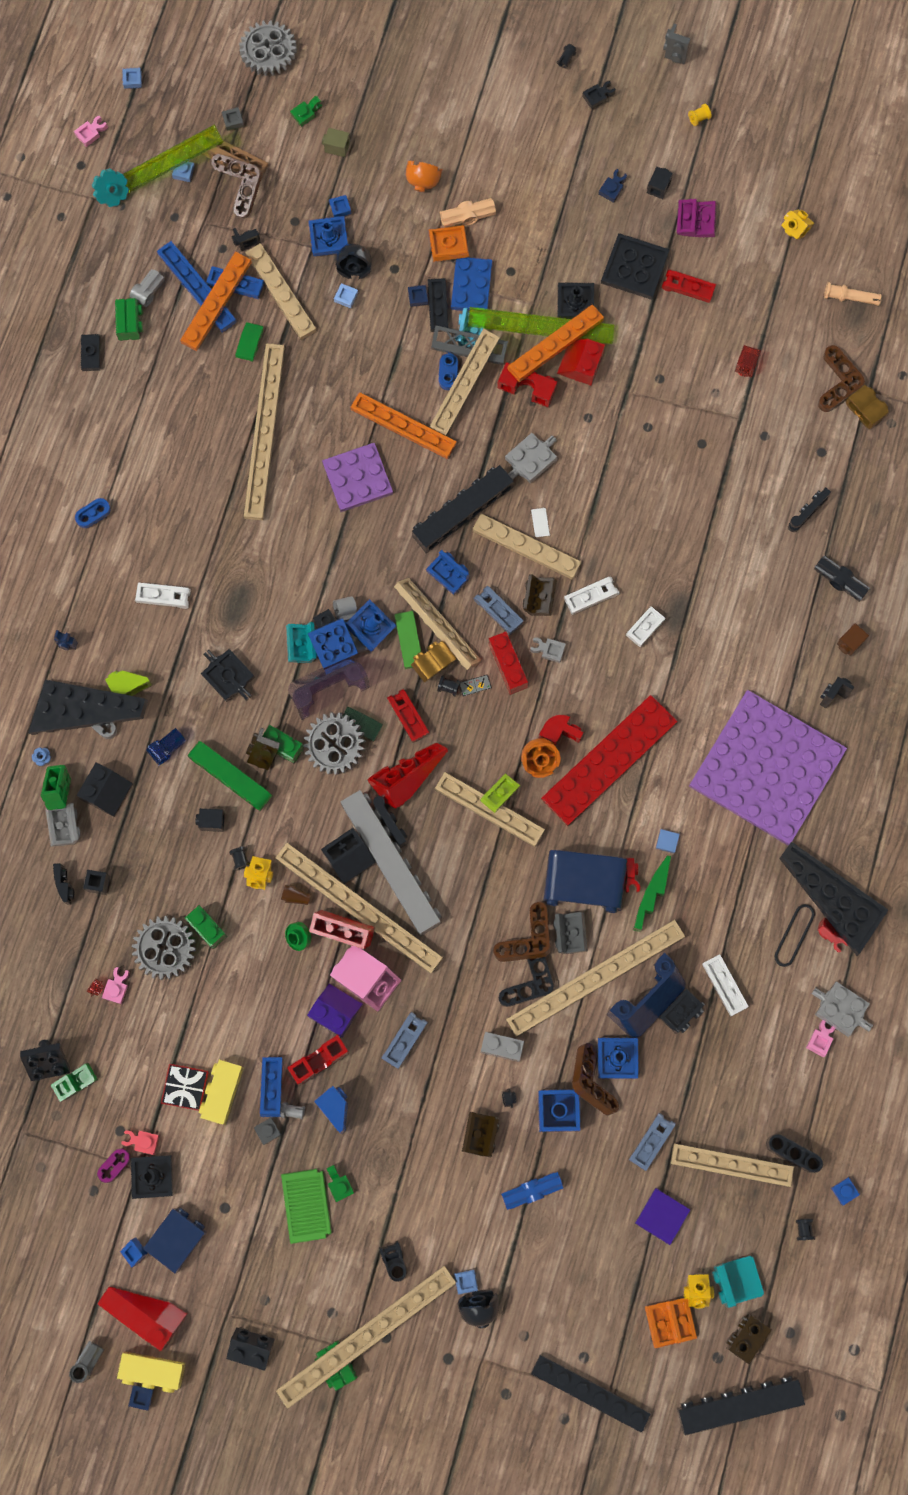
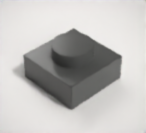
M239 107L222 111L227 131L244 126Z
M272 1118L254 1127L263 1145L281 1136Z

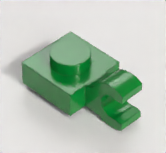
M318 96L313 97L308 105L303 101L290 111L300 127L314 119V112L322 107Z
M335 1165L326 1168L332 1179V1182L328 1183V1187L336 1202L354 1194L346 1175L340 1177Z

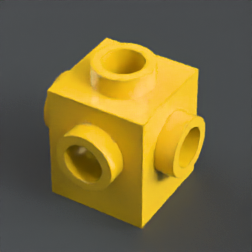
M797 209L789 211L785 215V221L781 226L789 236L798 240L804 238L814 225V222L808 218V214L805 211Z
M253 856L250 866H246L244 871L246 886L265 890L267 883H271L273 878V872L271 871L272 860Z
M688 1275L687 1286H684V1299H688L689 1307L702 1309L709 1306L710 1299H714V1289L709 1284V1275Z

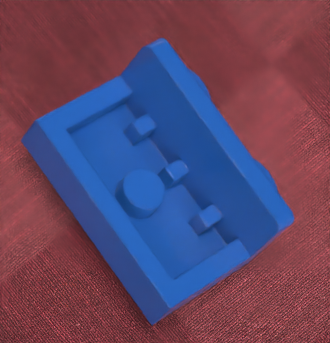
M441 550L439 556L426 568V571L449 592L455 595L469 580V571L464 565L457 564L454 561L455 558L449 552L445 553Z

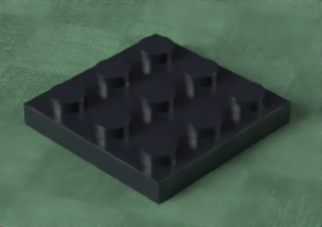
M618 233L603 273L601 284L652 300L670 249Z

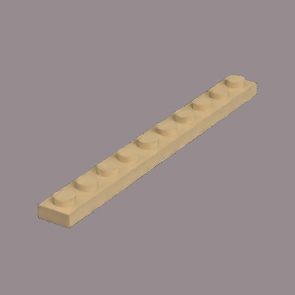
M266 344L244 519L263 520L285 351L284 345Z
M288 843L285 844L275 857L277 861L358 921L375 927L374 932L430 974H432L443 959L435 951Z
M674 920L507 1018L506 1021L517 1037L683 939L685 936Z
M446 1267L440 1268L278 1388L276 1393L288 1409L456 1284Z

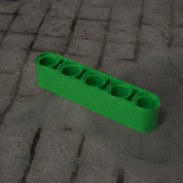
M198 741L187 755L194 763L257 810L261 811L272 798V795L266 789L203 742Z

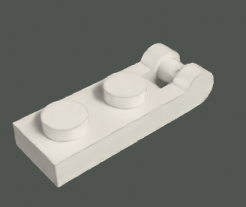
M607 577L564 596L571 614L573 615L619 595L618 589L613 585L612 577ZM606 587L608 591L604 593L602 588Z
M138 583L135 601L136 603L187 609L189 606L187 600L191 589ZM175 594L181 595L180 600L175 599Z

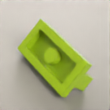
M505 773L480 801L496 813L518 790L520 785Z

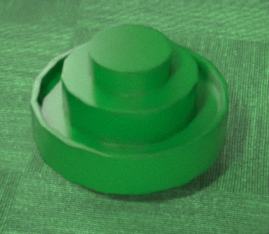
M294 922L287 926L285 938L293 950L302 951L310 946L312 936L304 923Z

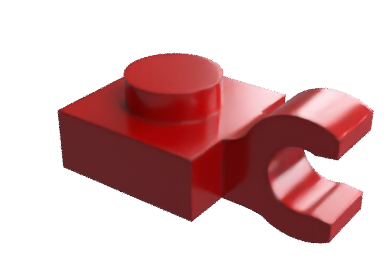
M626 858L625 892L629 893V886L634 885L636 893H639L640 884L635 881V875H638V863H634V858Z
M823 918L819 922L817 930L820 936L825 940L828 939L831 943L834 942L833 947L837 952L840 953L842 951V947L838 943H844L848 946L828 919Z

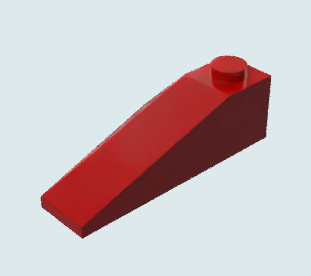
M434 743L416 752L415 757L405 760L403 758L398 761V765L390 769L388 766L382 768L367 780L378 795L384 798L385 803L396 809L413 796L448 752V749L438 743Z
M110 1286L98 1302L101 1308L160 1351L165 1350L187 1316L186 1312L171 1302Z

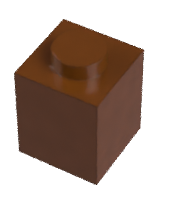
M854 623L837 642L838 648L842 653L852 656L869 635Z

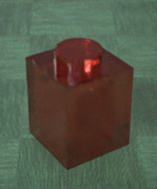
M744 345L734 372L743 377H752L761 350Z

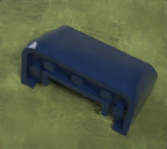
M550 850L543 902H547L549 906H558L559 903L563 902L602 906L605 912L617 913V910L621 911L627 859Z
M665 952L654 964L655 971L657 972L654 980L657 984L636 1006L627 1000H620L606 1014L632 1038L640 1037L685 989V981L673 960Z

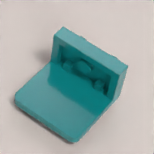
M752 1256L713 1266L715 1270L712 1272L715 1283L719 1284L721 1292H718L721 1304H725V1307H734L738 1303L763 1296L764 1291Z

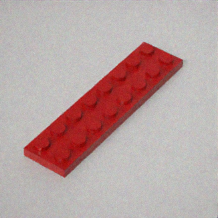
M650 695L541 797V800L569 826L678 721Z

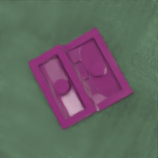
M697 199L679 200L677 235L715 237L716 201L697 202Z

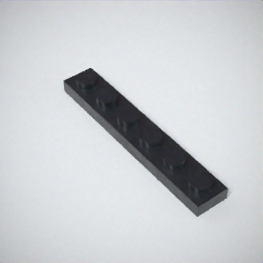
M539 1355L531 1372L533 1376L640 1433L643 1432L651 1413L542 1355Z

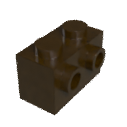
M748 1314L747 1317L743 1316L737 1326L740 1328L736 1334L732 1333L727 1339L726 1343L728 1346L726 1349L745 1363L750 1364L772 1329Z

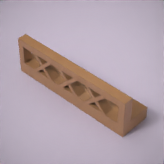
M207 132L202 139L197 137L194 142L196 152L211 160L215 155L222 154L252 165L259 164L262 166L260 168L262 175L268 167L267 162ZM208 139L215 142V145L207 142ZM227 148V149H229V150L231 151V153H229V152H227V151H225V150H223V149ZM240 156L245 157V158H246V161L243 160V159H241V158H239V157H240ZM222 159L217 161V163L228 167V164L223 162ZM239 163L235 164L232 170L239 173L241 165ZM255 169L253 172L246 170L245 172L251 175L252 177L257 176V173H255Z

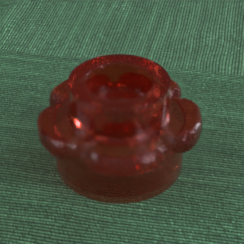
M95 978L87 989V992L91 994L90 997L100 994L104 988L101 985L102 980L99 981Z

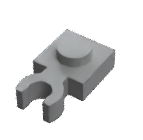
M533 638V642L538 643L539 647H531L530 651L532 653L543 652L542 658L560 663L565 643L548 638L546 643H543L540 638Z

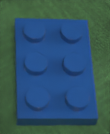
M478 258L456 259L451 310L463 311V308H467L471 312L487 313L492 260Z

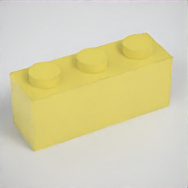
M219 1060L218 1064H214L211 1075H214L212 1083L209 1082L206 1087L205 1094L208 1095L206 1102H202L200 1106V1118L226 1126L244 1067Z
M124 1352L122 1353L117 1379H122L123 1384L134 1385V1382L142 1383L144 1388L154 1389V1386L163 1387L162 1391L174 1393L175 1390L181 1388L185 1363Z

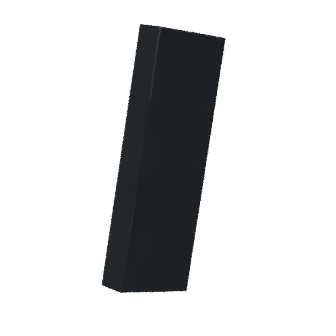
M446 278L428 279L430 331L434 332L436 326L449 328Z

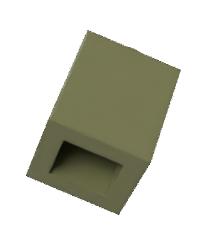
M328 128L327 134H324L322 138L325 153L346 157L350 144L349 132Z

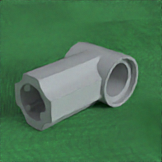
M151 269L142 282L132 288L130 298H136L138 303L144 307L149 306L154 298V293L163 283L164 277L158 271Z

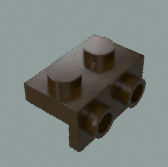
M529 574L525 584L524 611L531 616H551L557 580L555 578H537L533 574Z
M261 727L258 733H254L251 743H249L246 754L249 755L247 763L269 770L280 743L262 737L264 728Z
M469 1112L462 1152L492 1157V1153L495 1150L496 1133L499 1130V1117Z

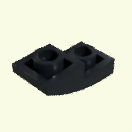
M61 863L53 864L57 891L62 901L67 905H71L75 892L72 885L64 883V880H67V869Z

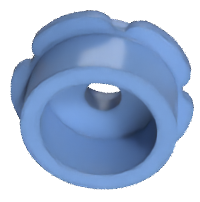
M39 747L32 754V760L38 766L46 765L51 759L50 751L47 748L42 749Z

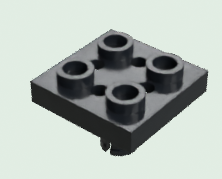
M558 283L557 319L572 320L589 306L594 305V283Z
M41 1040L38 1043L39 1047L20 1051V1058L30 1081L70 1073V1066L60 1043L51 1044L49 1040Z
M172 1155L131 1158L132 1199L173 1196Z

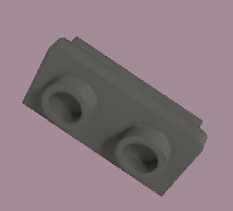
M673 24L672 29H668L665 36L666 41L663 50H666L665 58L675 63L685 64L691 38L676 34L677 24Z
M584 912L555 914L554 928L557 931L555 944L558 952L562 954L588 952Z

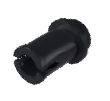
M572 44L564 46V51L557 61V64L564 69L568 67L570 60L576 55L577 49Z

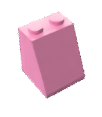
M351 946L346 950L343 958L334 966L330 974L338 983L377 1012L401 982V979L387 966L355 946Z

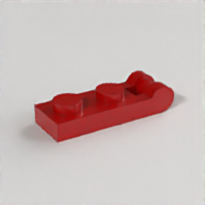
M674 270L667 271L666 281L662 284V289L665 291H673L710 303L716 287L714 283Z
M404 689L399 690L398 694L394 696L390 695L387 697L390 706L393 708L412 743L429 734L428 729ZM403 700L404 704L398 706L397 702Z

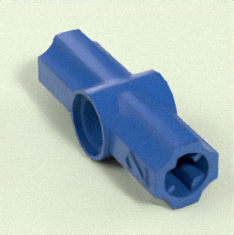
M558 1172L543 1178H536L523 1183L520 1187L501 1193L507 1210L522 1204H529L542 1199L545 1195L561 1190L564 1187Z

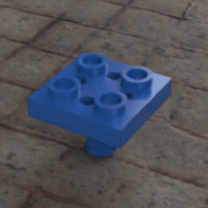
M344 216L308 220L313 257L338 254L340 249L348 244Z
M370 599L346 622L348 630L371 652L397 626Z
M343 618L308 632V636L323 668L358 654V650Z
M598 1038V1079H638V1038Z

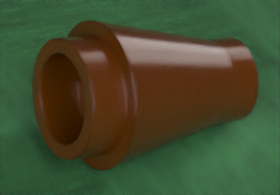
M290 884V886H284L281 900H284L285 903L308 905L311 894Z

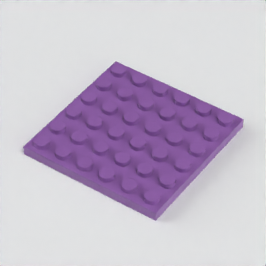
M747 690L689 787L784 844L789 845L847 748Z

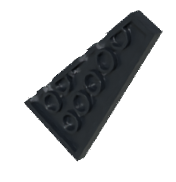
M45 679L28 733L36 735L41 732L50 733L55 730L92 727L96 724L106 725L110 724V722L140 720L144 718L148 700Z
M791 842L779 859L855 955L858 956L888 912V909Z

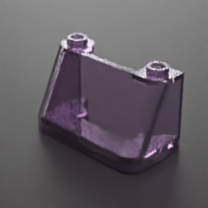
M351 656L328 667H322L290 683L288 693L301 720L310 717L309 708L315 704L312 699L313 694L344 679L348 687L357 686L361 692L370 688L368 675L364 667Z

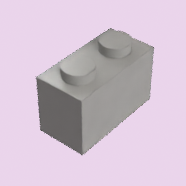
M485 1032L481 1053L519 1062L524 1041Z

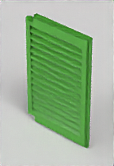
M317 1169L281 1174L290 1244L324 1239L326 1234H332L323 1171L317 1173Z

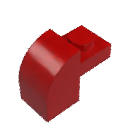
M556 715L546 721L538 738H545L556 746L561 736L564 735L580 743L584 732L577 725H568L570 721L569 716Z

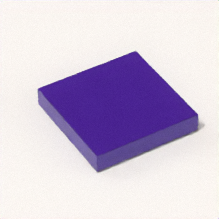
M655 1188L635 1224L668 1245H671L690 1209Z

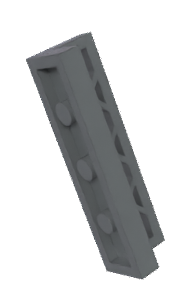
M436 326L431 350L468 357L472 350L471 348H473L472 343L480 335ZM438 331L446 332L450 339L446 342L436 341ZM461 335L466 338L468 343L464 346H457L454 339ZM498 340L497 344L503 345L502 353L498 355L491 352L487 362L502 365L508 341Z

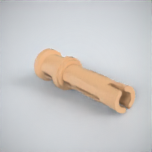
M827 282L824 298L826 299L828 297L839 299V301L847 299L879 306V300H881V294L848 289L846 285L837 286L832 285L831 282Z

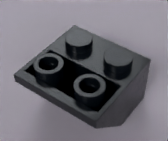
M351 828L321 849L343 884H346L376 863L354 828Z

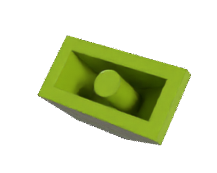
M123 670L112 672L105 679L111 692L133 696L152 686L147 677Z

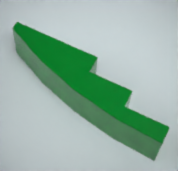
M666 856L645 890L637 911L633 931L641 932L645 913L652 914L656 896L663 897L671 856Z

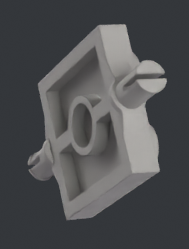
M531 433L505 456V460L512 465L513 470L508 473L512 480L519 475L531 484L556 462L557 456L549 448L557 442L556 438L551 435V437L543 442Z
M835 982L826 994L817 987L814 988L811 994L821 1000L820 1007L815 1014L817 1017L848 1037L851 1036L858 1025L868 1032L871 1030L873 1024L863 1019L864 1012L870 1003L838 982Z

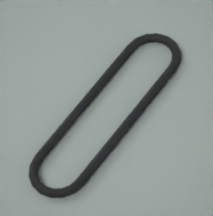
M803 904L796 909L775 952L774 957L778 965L787 967L794 961L815 916L811 906ZM803 907H807L812 912L811 919L791 960L787 964H782L778 961V953L798 911Z

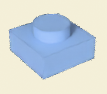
M341 283L334 297V302L351 308L358 295V290Z

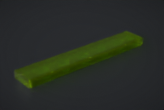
M216 125L208 127L123 174L127 179L125 186L129 189V192L223 143L224 141Z

